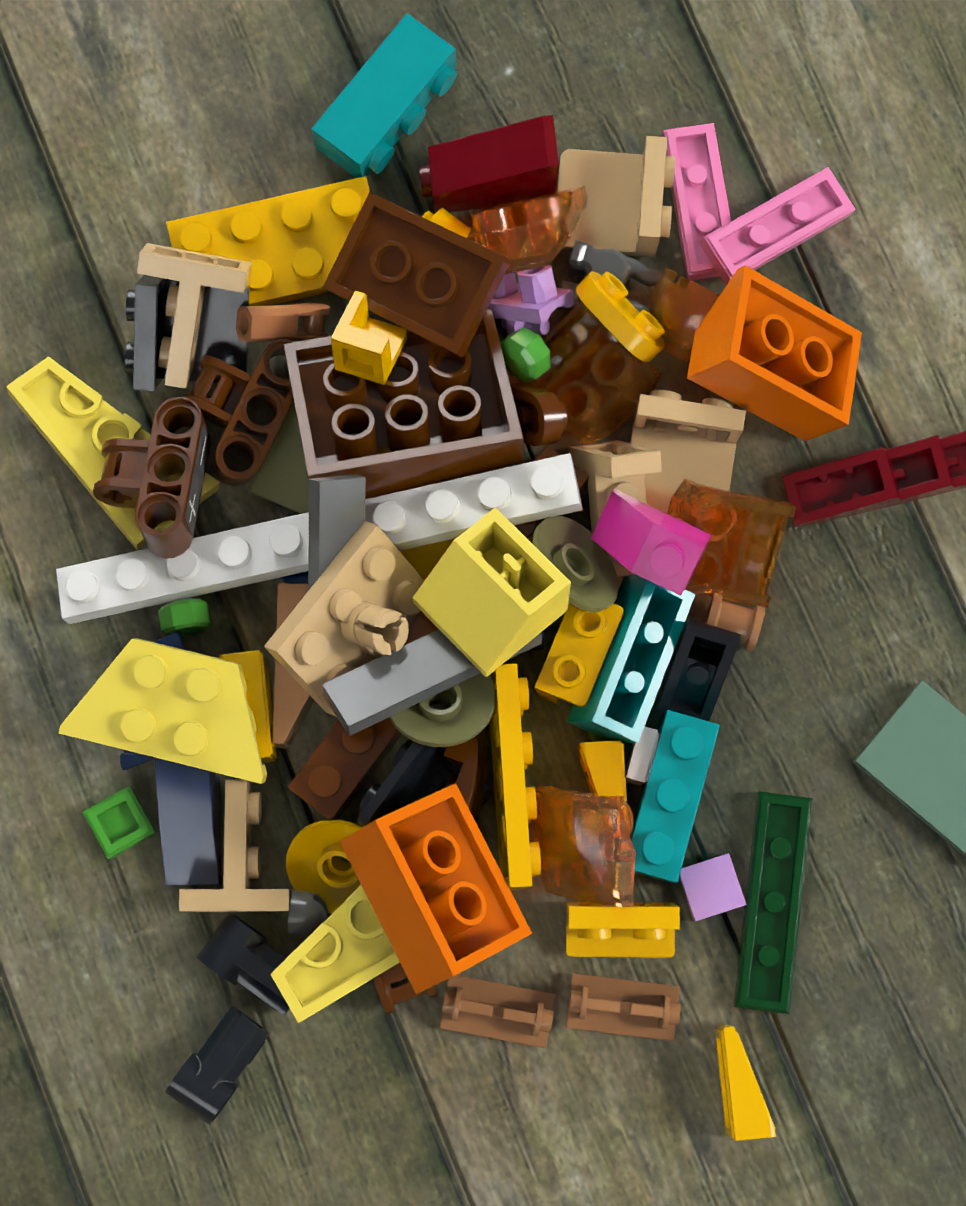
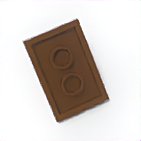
M369 192L322 288L349 302L355 291L365 293L367 295L369 312L463 358L511 261L497 252Z

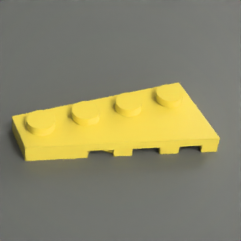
M48 356L6 386L7 392L134 548L138 550L146 542L135 520L136 509L105 504L94 497L93 488L94 484L101 480L105 458L102 456L101 450L106 440L113 438L150 440V434L142 429L140 423L128 414H122L102 399V395ZM206 472L200 503L220 489V482ZM174 473L168 476L164 481H175L179 479L183 475V473ZM169 520L159 523L154 530H165L174 521Z
M360 885L270 975L297 1022L300 1023L397 965L400 961L362 885Z

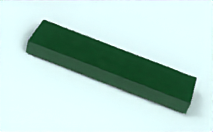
M757 792L745 898L747 905L744 907L733 1007L790 1014L813 798Z

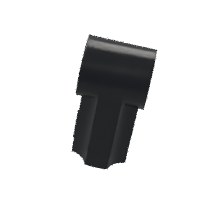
M229 912L197 958L232 984L237 985L240 983L268 1006L285 1016L290 1008L270 974L286 957L267 944L268 939L260 932Z
M231 1006L198 1054L194 1052L187 1059L169 1084L165 1093L210 1125L239 1086L236 1081L248 1064L252 1062L270 1033L251 1017Z

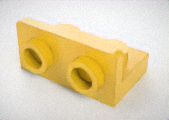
M569 603L568 610L565 612L534 687L539 698L559 705L561 700L579 707L587 705L624 616V610L621 606L613 603L603 611L589 612Z
M566 901V953L570 957L671 958L675 954V930H680V907L674 902Z

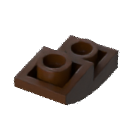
M485 728L478 735L464 743L442 747L446 749L443 756L453 767L460 769L458 776L452 775L446 787L457 784L476 823L483 802L487 778L488 754Z

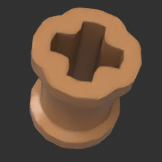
M713 593L704 623L741 634L739 644H743L745 651L753 653L761 631L765 607L757 605L754 609L725 602L722 595Z

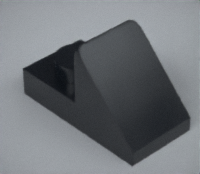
M688 619L682 628L675 646L673 660L657 701L656 712L665 714L667 710L710 721L740 642L741 634Z

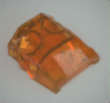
M581 186L491 206L477 211L471 215L473 224L467 239L508 258L511 263L505 275L548 266L570 240L571 234L577 227L580 214L587 205L586 188Z
M578 297L579 303L543 339L550 350L551 368L527 384L551 391L556 395L567 411L568 422L566 428L578 442L587 445L615 432L636 411L640 394L650 395V392L655 390L662 373L650 362H643L631 354Z
M684 479L671 497L667 514L711 535L685 589L713 597L715 593L722 596V599L725 601L769 607L771 597L767 594L788 517H794L796 507L791 503L781 500L726 491Z
M531 785V787H535L537 818L534 820L535 842L539 843L541 880L545 891L557 896L596 904L633 907L636 851L629 836L633 829V814L630 806L624 801V796L577 793L575 790L560 791V788H554V786Z

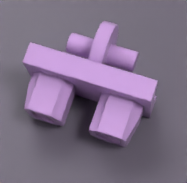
M511 261L488 309H492L494 318L502 319V328L507 330L508 336L523 327L540 336L546 335L550 330L548 319L551 313L557 307L570 308L575 305L573 291L556 288L552 265L545 264L529 265L518 271L519 283H516L513 263Z

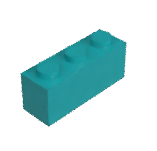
M406 13L311 128L315 148L355 178L364 176L368 178L373 171L376 174L380 173L392 159L395 152L393 146L404 132L407 135H411L419 127L426 115V109L424 108L435 95L442 97L453 85L458 74L456 71V49Z
M636 574L623 577L614 604L623 608L624 616L587 705L579 707L573 704L567 719L568 723L607 741L621 740V743L639 742L694 600V593L685 589L680 596Z
M667 710L662 716L658 730L660 735L648 780L643 785L629 836L630 846L625 851L621 871L670 885L678 883L720 727L719 724Z

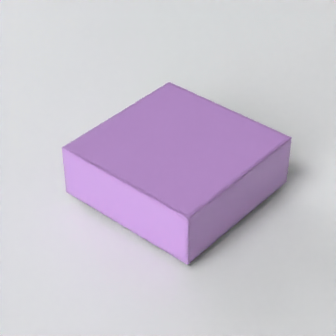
M729 853L681 869L679 880L693 922L747 905Z

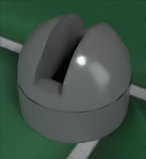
M292 891L288 915L289 934H312L326 921L328 915L327 905L318 894L308 891Z

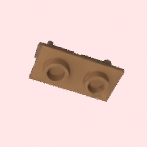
M572 973L566 1028L674 1041L676 1025H679L681 1004L678 1003L680 986Z
M455 975L448 979L439 1028L547 1048L556 994Z

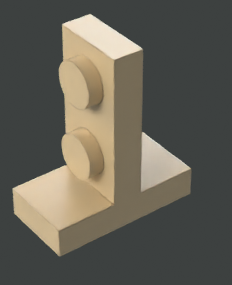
M147 243L140 251L137 274L180 281L179 286L170 285L167 297L166 316L173 317L174 323L172 337L163 336L159 353L158 367L167 369L165 385L186 389L192 378L205 286L244 293L249 283L252 262Z
M618 440L569 447L574 465L589 475L588 493L592 534L614 489L647 504L645 474L662 472L660 450ZM608 553L615 567L617 577L634 574Z
M225 779L223 889H179V911H290V900L293 890L251 889V879H260L261 850L260 846H252V825L261 824L262 798L261 792H253V783L250 781Z

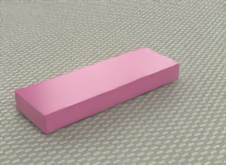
M714 123L663 130L662 137H667L666 156H675L674 183L671 191L687 281L719 277L720 275L699 244L703 237L731 222Z
M829 167L706 235L699 244L725 285H727L738 268L746 265L756 270L849 217L856 209Z

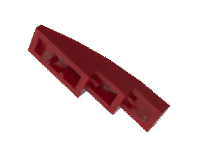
M966 431L942 438L936 435L888 450L885 447H881L782 476L795 526L801 527L844 518L966 488Z

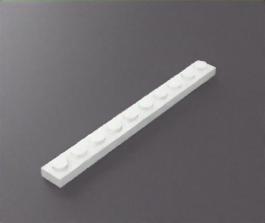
M568 453L365 499V521L377 524L398 550L401 551L455 539L495 507L513 525L583 510L573 459L571 454ZM309 512L193 538L190 547L183 554L175 558L165 559L158 557L147 548L56 569L61 617L68 624L172 602L178 599L307 572Z

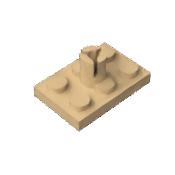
M364 521L264 647L326 713L336 716L323 696L322 684L383 655H391V650L398 652L404 646L409 633L408 627L421 611L413 603L412 597L425 580L377 524Z

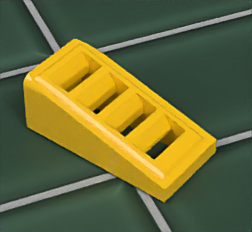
M260 650L219 655L220 659L242 664L248 689L246 697L250 709L253 710L257 728L255 736L260 758L265 763L276 762L278 753L277 748L272 744L273 704L267 657Z
M621 740L579 743L577 746L578 757L608 844L612 852H624L630 846L624 745L621 743Z
M716 1026L717 1029L714 1030L725 1134L735 1141L776 1137L775 1126L738 1032H736L734 1026Z

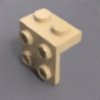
M646 136L643 155L577 149L565 150L560 157L554 230L555 246L560 250L573 251L577 240L590 244L595 249H614L624 255L655 257L660 237L669 238L672 206L663 205L664 187L673 188L675 156H666L667 137Z
M652 390L650 395L640 394L635 410L630 444L660 450L662 472L645 474L647 505L680 520L712 525L720 524L726 516L736 443L743 432L746 411L733 409L734 404L732 402L718 398L703 399L701 404L682 401L680 394L668 390Z

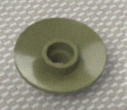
M564 516L544 519L534 531L533 545L571 581L569 603L589 612H600L607 609L615 602L619 586L617 573L608 553L591 539L592 533L578 522Z
M480 673L390 716L389 719L400 733L422 745L450 747L464 743L478 735L492 717L495 706V689L490 675L485 677ZM436 703H443L449 708L436 710L431 708V706Z

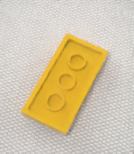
M364 176L168 221L166 224L172 248L252 262L248 283L250 288L249 306L276 305L329 292L322 287L370 190L367 177Z
M502 664L490 674L495 689V706L489 721L499 869L510 890H522L531 887L532 877L541 873L539 843L529 842L528 823L537 818L535 787L525 786L524 771L527 769V765L533 764L531 732H522L521 716L524 715V710H529V688L527 677L518 678L517 664Z

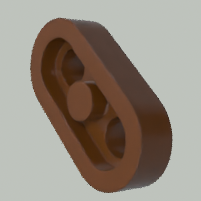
M524 382L510 384L523 435V443L531 446L557 443L568 422L564 404L551 391Z

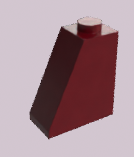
M553 115L540 116L429 146V165L419 166L422 197L432 196L434 214L441 208L448 212L555 202L559 161Z

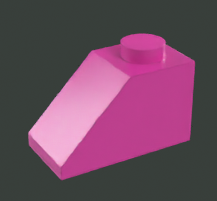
M614 489L591 539L632 573L681 596L697 567L711 535Z

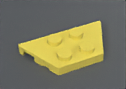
M133 638L129 641L60 725L59 734L259 784L264 783L267 777L265 764L262 765L255 736L257 728L253 710L250 709L246 697L248 689L242 664L143 639Z

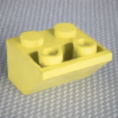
M495 507L453 540L412 597V601L485 677H488L568 610L571 581Z

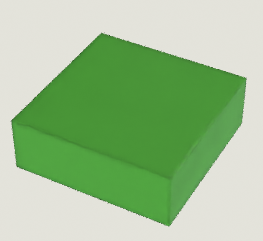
M131 786L124 788L82 812L109 860L157 834L154 825Z

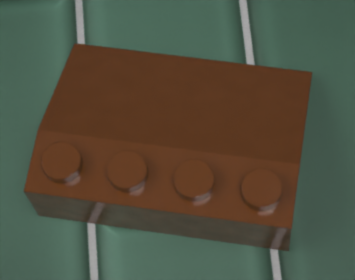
M487 309L463 358L406 330L407 340L385 385L335 370L331 344L332 336L284 344L308 482L309 479L352 474L366 477L365 499L523 464V435L492 309Z

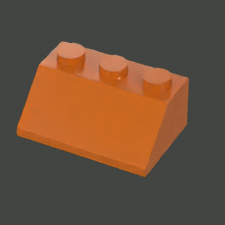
M744 265L737 269L696 329L687 379L801 440L808 441L849 425L862 332Z
M456 783L378 818L340 841L416 994L454 977L532 934Z

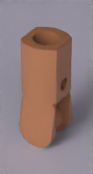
M320 303L240 306L237 309L236 333L242 342H266L280 339L304 341L328 337V333L323 331L324 316L330 314V306ZM298 316H304L303 329H298Z

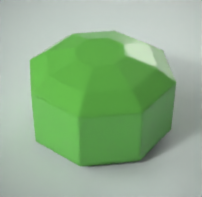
M523 327L512 332L500 342L506 369L511 375L525 383L537 379L551 368L550 350L541 336Z
M178 599L162 606L158 610L161 631L166 636L175 632H181L183 636L200 633L213 626L209 604L202 599Z

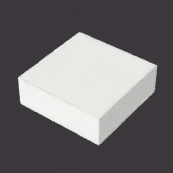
M644 726L639 742L632 743L625 768L626 783L641 786L647 782L660 735L658 730Z

